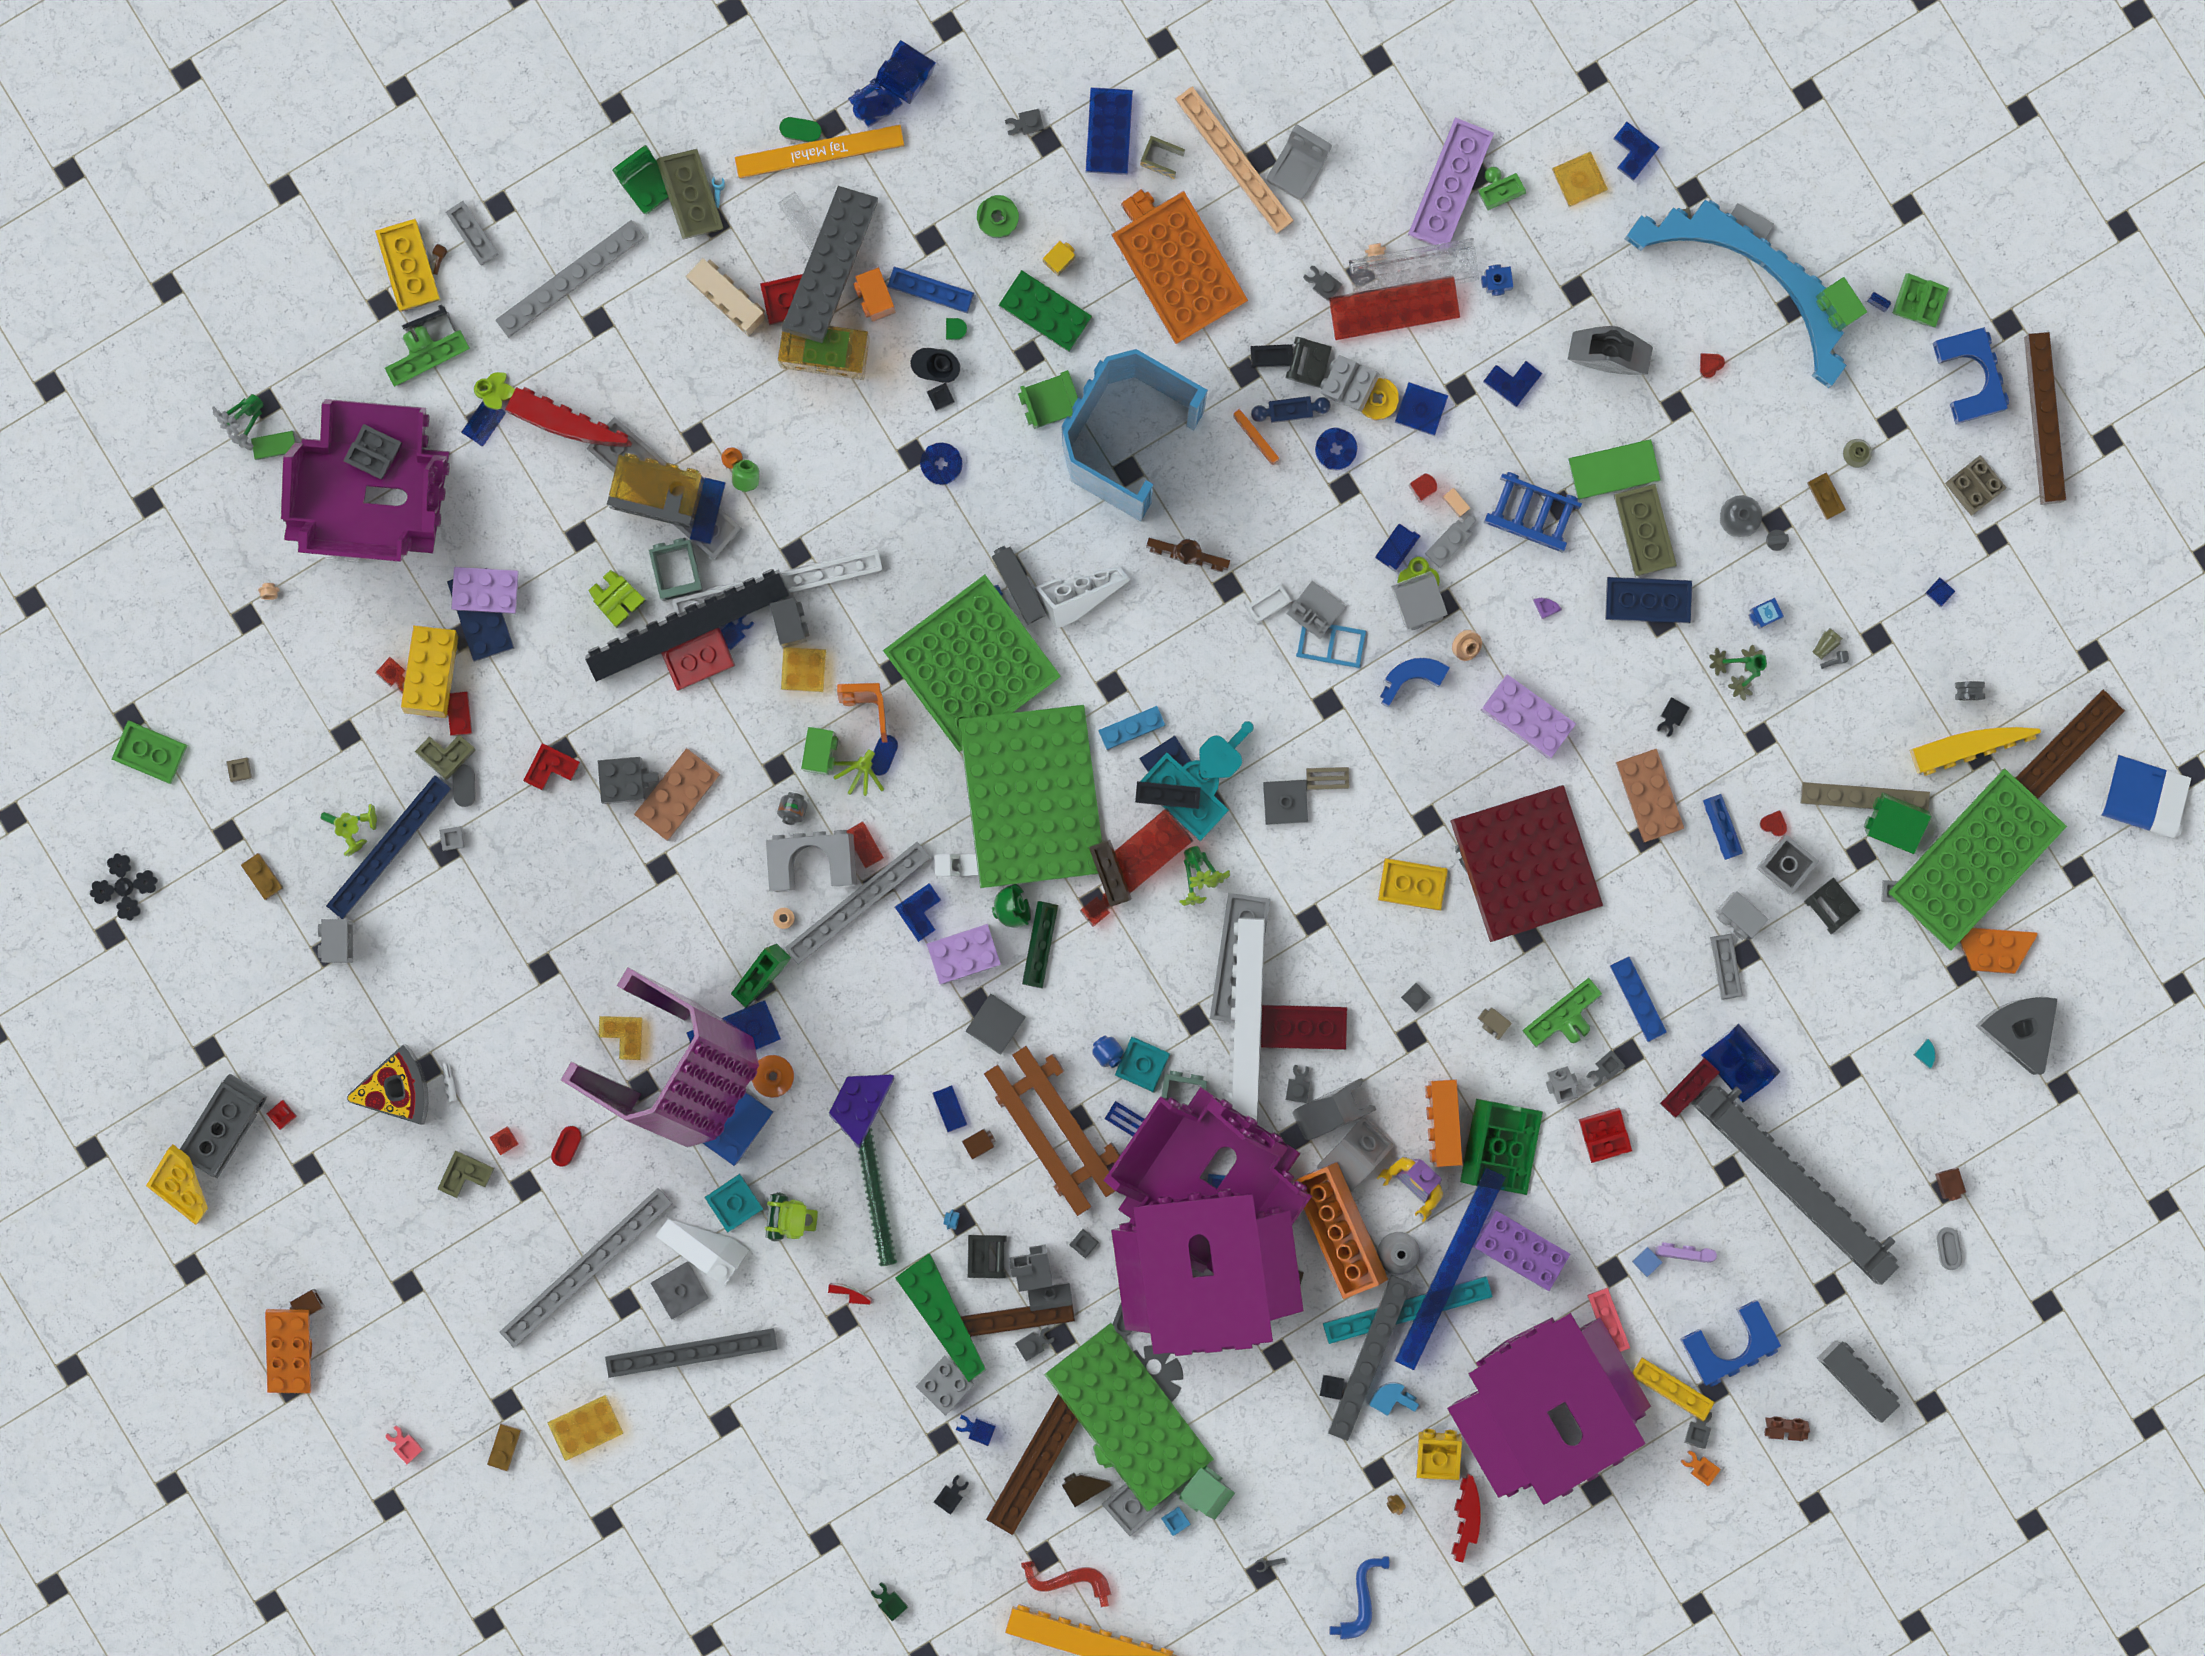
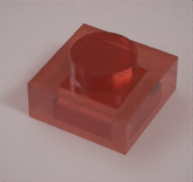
M509 1126L489 1137L500 1155L519 1145Z

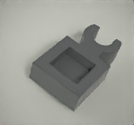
M1039 108L1018 113L1019 120L1014 118L1005 120V124L1012 123L1015 126L1013 130L1008 131V135H1015L1021 129L1023 135L1044 130Z
M1311 266L1310 269L1315 273V276L1308 277L1305 274L1303 276L1304 280L1309 283L1314 282L1316 285L1313 287V290L1330 302L1342 284L1327 272L1321 276L1319 270L1315 266Z
M1610 1050L1595 1063L1599 1069L1597 1071H1590L1586 1077L1590 1078L1592 1075H1596L1598 1081L1594 1083V1086L1597 1087L1602 1083L1604 1076L1610 1080L1625 1065Z
M1294 1065L1293 1074L1295 1075V1080H1288L1285 1100L1307 1103L1310 1082L1304 1081V1077L1308 1075L1309 1067L1306 1066L1305 1072L1299 1074L1297 1072L1298 1065Z
M1048 1327L1043 1328L1037 1337L1032 1332L1015 1343L1026 1362L1044 1351L1042 1344H1050L1055 1340L1054 1337L1049 1340L1044 1338L1043 1335L1049 1330Z
M1709 1412L1704 1421L1695 1417L1697 1422L1691 1421L1689 1423L1684 1443L1702 1449L1706 1448L1711 1428L1707 1427L1706 1423L1711 1420L1712 1412Z

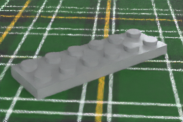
M1228 893L1210 1019L1235 1023V1020H1231V1008L1235 1007L1236 1000L1232 999V986H1236V978L1232 977L1233 965H1237V956H1233V945L1238 942V935H1234V922H1238L1240 917L1265 918L1266 933L1270 899Z

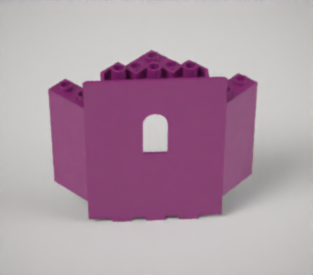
M325 399L321 406L320 440L302 438L301 443H294L283 456L281 519H283V522H286L284 540L297 541L298 553L399 562L408 554V551L433 554L437 527L441 525L440 508L441 502L445 500L446 490L444 483L445 477L449 475L450 463H448L450 451L425 449L428 447L429 436L425 435V428L429 427L430 420L429 414H426V408ZM363 424L403 443L382 480L344 462L351 444L355 442ZM367 486L400 489L407 494V500L398 506L364 503Z
M1200 1087L1188 1105L1185 1103L1181 1105L1172 1097L1166 1099L1160 1096L1103 1181L1116 1192L1127 1196L1118 1210L1130 1218L1129 1222L1132 1225H1135L1133 1207L1149 1205L1151 1202L1158 1201L1160 1196L1170 1195L1171 1199L1187 1198L1189 1193L1201 1192V1195L1212 1196L1218 1194V1191L1222 1189H1231V1192L1240 1193V1195L1253 1194L1255 1212H1268V1208L1280 1206L1281 1210H1290L1293 1225L1312 1197L1306 1191L1307 1187L1299 1181L1295 1182L1293 1180L1294 1176L1289 1172L1301 1153L1283 1142V1138L1277 1133L1273 1132L1271 1134L1257 1125L1258 1121L1251 1116L1245 1117L1233 1109V1105L1227 1100H1220ZM1220 1148H1232L1236 1153V1161L1216 1189L1201 1179L1200 1176ZM1194 1235L1189 1241L1192 1269L1200 1273H1204L1206 1269L1213 1272L1208 1239L1203 1235Z
M1222 1189L1218 1191V1194L1212 1196L1201 1195V1192L1189 1193L1188 1197L1183 1199H1171L1170 1195L1160 1196L1158 1201L1151 1202L1149 1205L1133 1207L1135 1225H1132L1130 1222L1121 1223L1119 1228L1111 1230L1125 1330L1150 1333L1153 1354L1171 1353L1175 1354V1356L1192 1355L1193 1352L1213 1353L1222 1352L1223 1349H1252V1345L1273 1342L1270 1321L1304 1311L1290 1210H1281L1280 1206L1268 1208V1212H1255L1253 1194L1240 1195V1193L1231 1192V1189ZM1194 1235H1203L1208 1239L1214 1275L1193 1277L1189 1241Z
M1569 1313L1556 1321L1551 1317L1505 1340L1476 1362L1478 1368L1468 1373L1478 1391L1457 1400L1447 1408L1498 1498L1504 1495L1511 1497L1519 1492V1488L1523 1487L1525 1490L1533 1486L1542 1504L1545 1505L1560 1495L1564 1497L1574 1491L1572 1488L1585 1480L1589 1482L1597 1478L1600 1471L1612 1464L1616 1466L1625 1460L1623 1457L1645 1445L1646 1443L1635 1424L1637 1420L1646 1416L1645 1411L1651 1405L1601 1318L1599 1317L1579 1328L1574 1317ZM1564 1402L1582 1432L1581 1441L1574 1446H1569L1563 1441L1547 1413Z

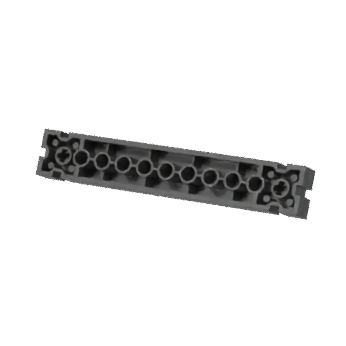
M1710 1086L1692 1105L1875 1284L1882 1285L1899 1268L1896 1264L1898 1261L1896 1257L1889 1251L1887 1252L1895 1243V1240L1889 1236L1881 1244L1875 1237H1868L1865 1234L1867 1229L1861 1223L1853 1222L1850 1219L1852 1215L1843 1206L1838 1207L1834 1203L1836 1199L1829 1192H1822L1819 1189L1821 1184L1812 1176L1807 1177L1803 1173L1805 1169L1797 1161L1792 1162L1788 1158L1790 1154L1783 1147H1776L1773 1144L1775 1140L1766 1131L1761 1132L1757 1128L1759 1124L1751 1116L1746 1117L1742 1113L1744 1109L1737 1102H1733L1742 1093L1738 1087H1735L1728 1094L1720 1086Z

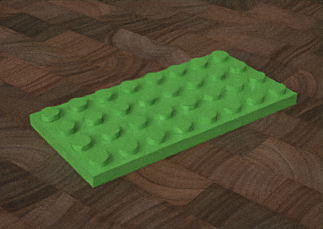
M2004 768L1887 893L1951 951L2067 826Z
M1109 1323L1044 1374L1147 1512L1194 1476L1200 1467L1204 1468L1214 1460L1122 1336L1116 1332L1112 1323Z

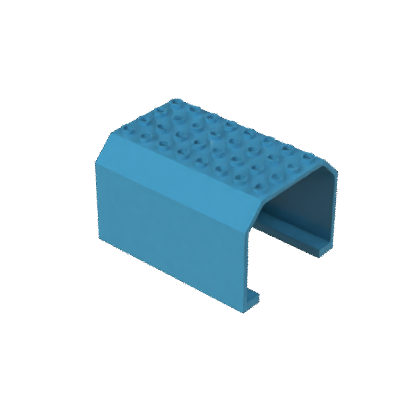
M1134 349L1107 356L1104 362L1101 360L1098 362L1094 369V379H1089L1085 384L1083 398L1078 397L1072 407L1073 415L1071 418L1066 417L1061 426L1064 456L1071 482L1135 519L1142 521L1152 504L1153 484L1145 480L1139 493L1135 494L1077 461L1072 451L1073 444L1108 384L1133 377L1137 378L1189 408L1186 426L1193 431L1204 414L1208 390L1141 351Z

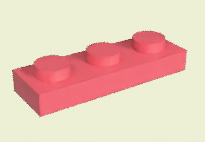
M1608 1288L1588 1294L1587 1296L1595 1318H1601L1619 1351L1629 1349V1343Z

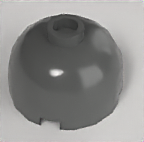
M1745 495L1734 496L1728 499L1721 508L1720 524L1724 531L1731 536L1748 537L1755 533L1761 525L1762 510L1758 502L1751 497Z

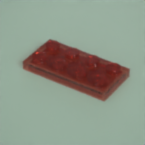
M1167 808L1115 850L1129 893L1133 892L1193 842V839Z

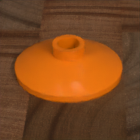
M768 1055L758 1060L757 1074L752 1080L755 1089L763 1096L771 1098L782 1096L788 1092L794 1081V1071L791 1064L785 1058L777 1055ZM771 1072H775L777 1074L776 1080H771L769 1078Z

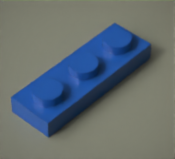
M1722 794L1703 800L1724 859L1727 860L1743 854Z

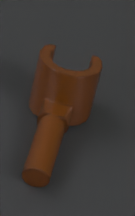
M436 244L432 251L434 255L438 256L433 270L435 275H438L442 259L447 254V249L440 244Z

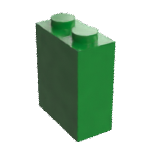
M1882 792L1880 798L1877 797L1874 801L1872 816H1868L1864 823L1867 836L1914 854L1932 817L1930 812Z

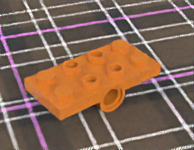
M266 1309L267 1393H310L312 1339H310L309 1310Z

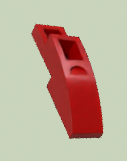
M1467 1474L1466 1478H1462L1459 1489L1462 1490L1461 1499L1457 1498L1454 1506V1511H1457V1517L1464 1518V1521H1460L1458 1524L1457 1534H1460L1458 1543H1453L1451 1554L1454 1555L1453 1559L1462 1563L1468 1543L1477 1544L1480 1532V1500L1476 1483L1471 1474Z

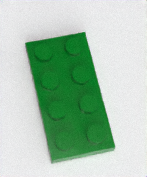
M1022 270L998 305L1068 352H1070L1092 318L1090 314Z

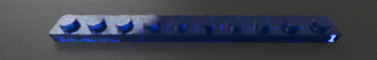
M1485 1168L1394 1360L1395 1362L1415 1370L1506 1178L1505 1176Z

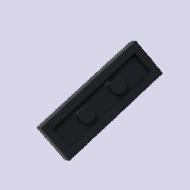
M1137 781L1135 803L1199 809L1201 788Z

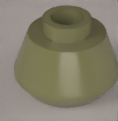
M1853 439L1845 445L1843 457L1848 465L1860 468L1869 463L1872 457V450L1866 441Z

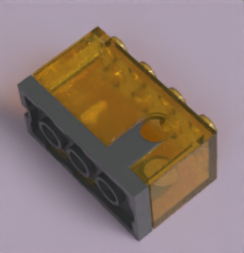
M625 453L624 456H618L607 506L612 510L693 529L705 479L698 470L687 468L686 471H683L675 464L666 463V466H663L657 460L645 458V461L637 458V455ZM683 486L684 491L681 495L674 496L672 494L675 487Z

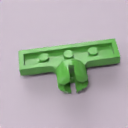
M424 326L414 329L419 341H416L412 331L405 333L403 340L409 350V355L384 368L393 386L395 387L470 349L461 330L438 341L431 339Z
M1587 978L1522 1031L1535 1047H1538L1557 1031L1562 1032L1571 1043H1576L1581 1040L1575 1030L1576 1028L1584 1037L1590 1031V1026L1581 1016V1012L1601 997L1602 993L1591 979Z

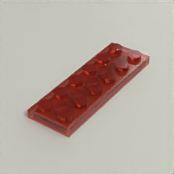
M1453 275L1328 298L1335 340L1460 318Z

